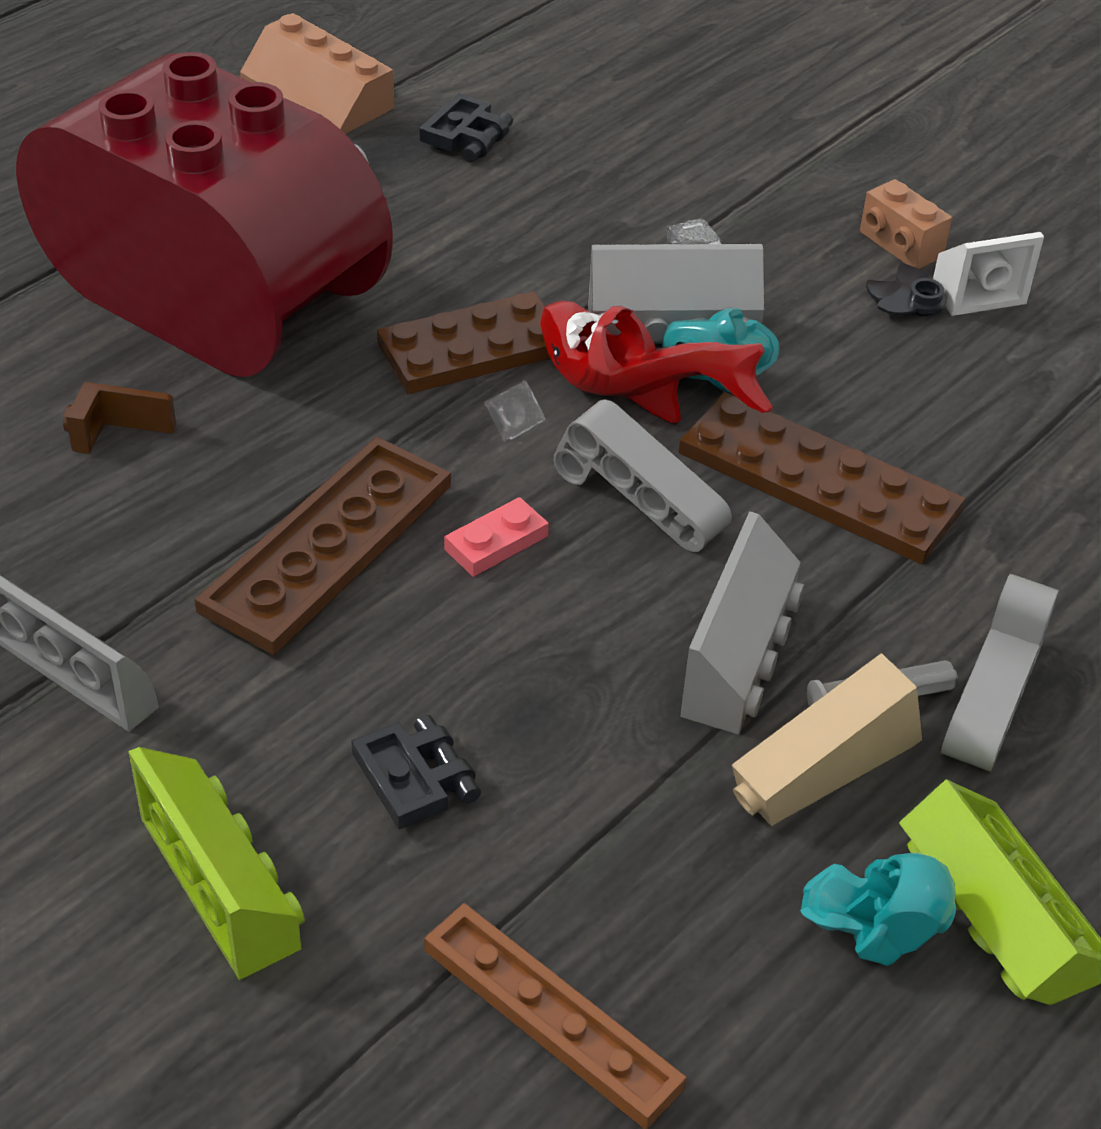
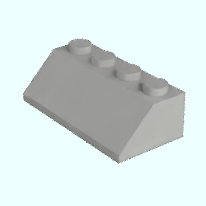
M762 244L592 245L588 311L600 316L612 306H624L634 310L633 313L644 324L654 344H663L666 329L673 321L710 319L715 313L726 308H740L743 313L744 324L748 320H757L762 323L764 313ZM614 319L607 327L611 334L619 335L621 333L615 326L618 320Z
M749 511L689 647L680 717L738 735L746 716L755 718L758 713L764 688L759 687L761 679L771 680L778 657V652L773 651L775 644L784 646L792 620L791 617H787L788 611L797 613L805 588V584L797 582L801 562L757 513Z

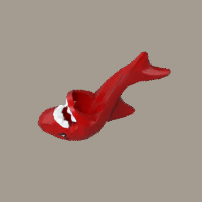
M571 301L553 302L543 307L540 327L547 352L563 377L579 390L597 395L628 397L653 415L670 423H678L681 421L677 397L679 380L684 377L706 375L719 381L748 407L761 413L771 412L773 409L756 379L757 364L765 353L761 343L726 345L718 342H700L656 349L654 341L644 324L633 313L634 310L627 307L612 306L600 316L589 312ZM614 319L618 320L615 326L621 331L619 335L611 334L607 330V327Z

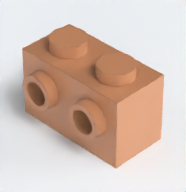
M894 179L866 193L860 232L905 264L920 269L936 261L938 254L945 251L953 217L908 188L904 183Z

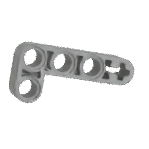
M598 401L567 427L553 459L558 473L566 481L574 485H580L595 472L600 473L674 541L691 552L700 551L731 523V510L725 500L612 401Z
M1011 573L1009 574L996 608L991 629L950 722L941 748V754L986 771H992L1040 652L1059 594L1058 589Z

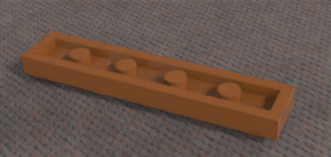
M463 903L424 938V951L642 1128L648 1129L685 1090L687 1079L685 1075L467 904Z

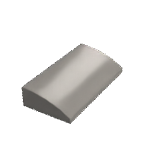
M0 575V646L128 732L159 708L153 685L140 666Z

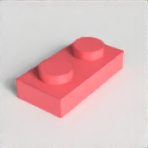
M518 497L444 536V550L474 577L548 537L549 523L522 498Z

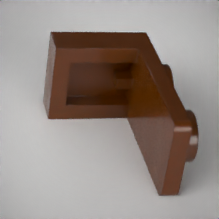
M84 382L73 404H69L66 407L63 416V428L66 432H69L72 451L90 454L105 424L172 434L177 426L172 395Z

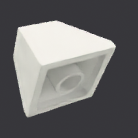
M1036 232L965 243L939 253L933 279L940 282L944 287V293L947 297L945 307L951 316L1027 304L1044 239L1042 233Z

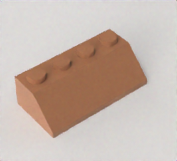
M294 13L284 15L279 20L265 26L240 71L241 78L246 81L263 82L278 87L282 91L284 98L321 114L335 124L344 134L394 109L393 69Z

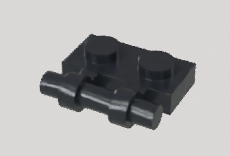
M458 93L419 128L420 141L435 146L439 150L453 152L460 145L464 146L465 148L462 151L463 157L467 161L473 162L476 158L484 157L491 150L494 141H501L508 134L509 127L513 124V118L507 112H503L500 116L491 114L490 103Z
M424 715L418 718L414 723L417 733L408 736L401 723L397 722L351 740L352 755L399 830L448 810V796L445 793L447 790L456 792L464 804L476 801L481 795V790L474 781L476 777L475 771L466 759L458 757L452 748L454 744L452 736L444 726L437 725L431 715ZM427 756L429 759H435L439 766L430 769L423 758Z

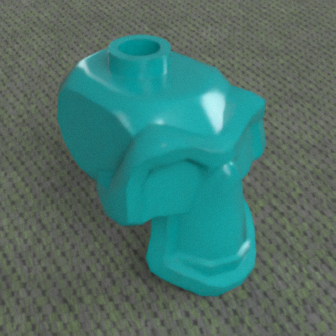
M726 308L715 313L710 319L673 321L666 329L662 344L663 348L700 342H718L726 345L761 343L765 353L757 364L756 376L775 363L780 351L776 335L757 320H748L744 324L743 313L740 308ZM706 375L688 377L709 380L720 390L730 392L719 381Z
M904 853L893 855L888 859H876L866 868L865 878L852 874L843 865L833 864L806 884L803 889L804 895L800 910L804 917L825 930H840L853 934L856 942L855 950L859 958L890 966L903 954L917 951L937 933H944L950 927L956 914V904L954 903L955 882L945 864L932 856L920 853Z

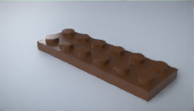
M726 392L680 439L679 454L919 564L924 563L960 515L965 502V497L794 423L772 412L761 413L754 410L737 397Z
M376 436L194 599L196 613L266 652L275 655L451 487V472Z

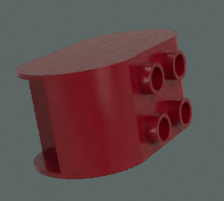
M170 53L158 57L33 130L24 138L17 154L16 177L26 217L41 248L60 275L78 293L91 302L229 375L247 377L262 371L274 360L278 353L282 339V322L325 290L341 296H357L365 293L383 278L390 263L393 248L390 211L373 170L354 143L335 124L321 114L284 98L282 91L278 87L263 82L246 81L218 68L215 60L203 53Z

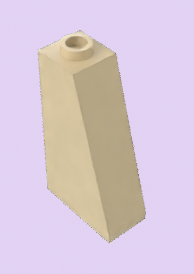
M881 653L732 764L737 784L733 792L737 800L749 814L754 815L756 812H759L773 826L912 748L922 740L917 686Z

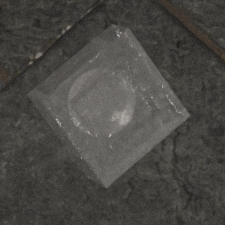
M704 218L688 220L684 223L668 226L666 240L670 244H721V239Z
M526 380L511 386L484 402L504 442L518 437L546 420Z

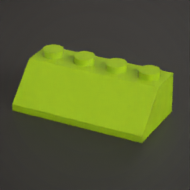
M142 747L128 751L141 820L237 978L241 980L301 950L299 925L305 923L301 906L292 892L283 894L277 885L278 876L276 869L267 853H256L251 845L253 839L250 829L240 813L232 816L227 808V796L219 779L215 775L208 778L196 759Z
M946 779L899 822L911 839L907 843L911 853L932 856L948 867L955 882L954 903L956 904V909L962 910L972 923L968 931L974 941L987 953L994 954L1004 967V970L1000 973L1001 977L1016 996L1023 1000L1028 998L1053 1005L1101 984V937L995 801Z

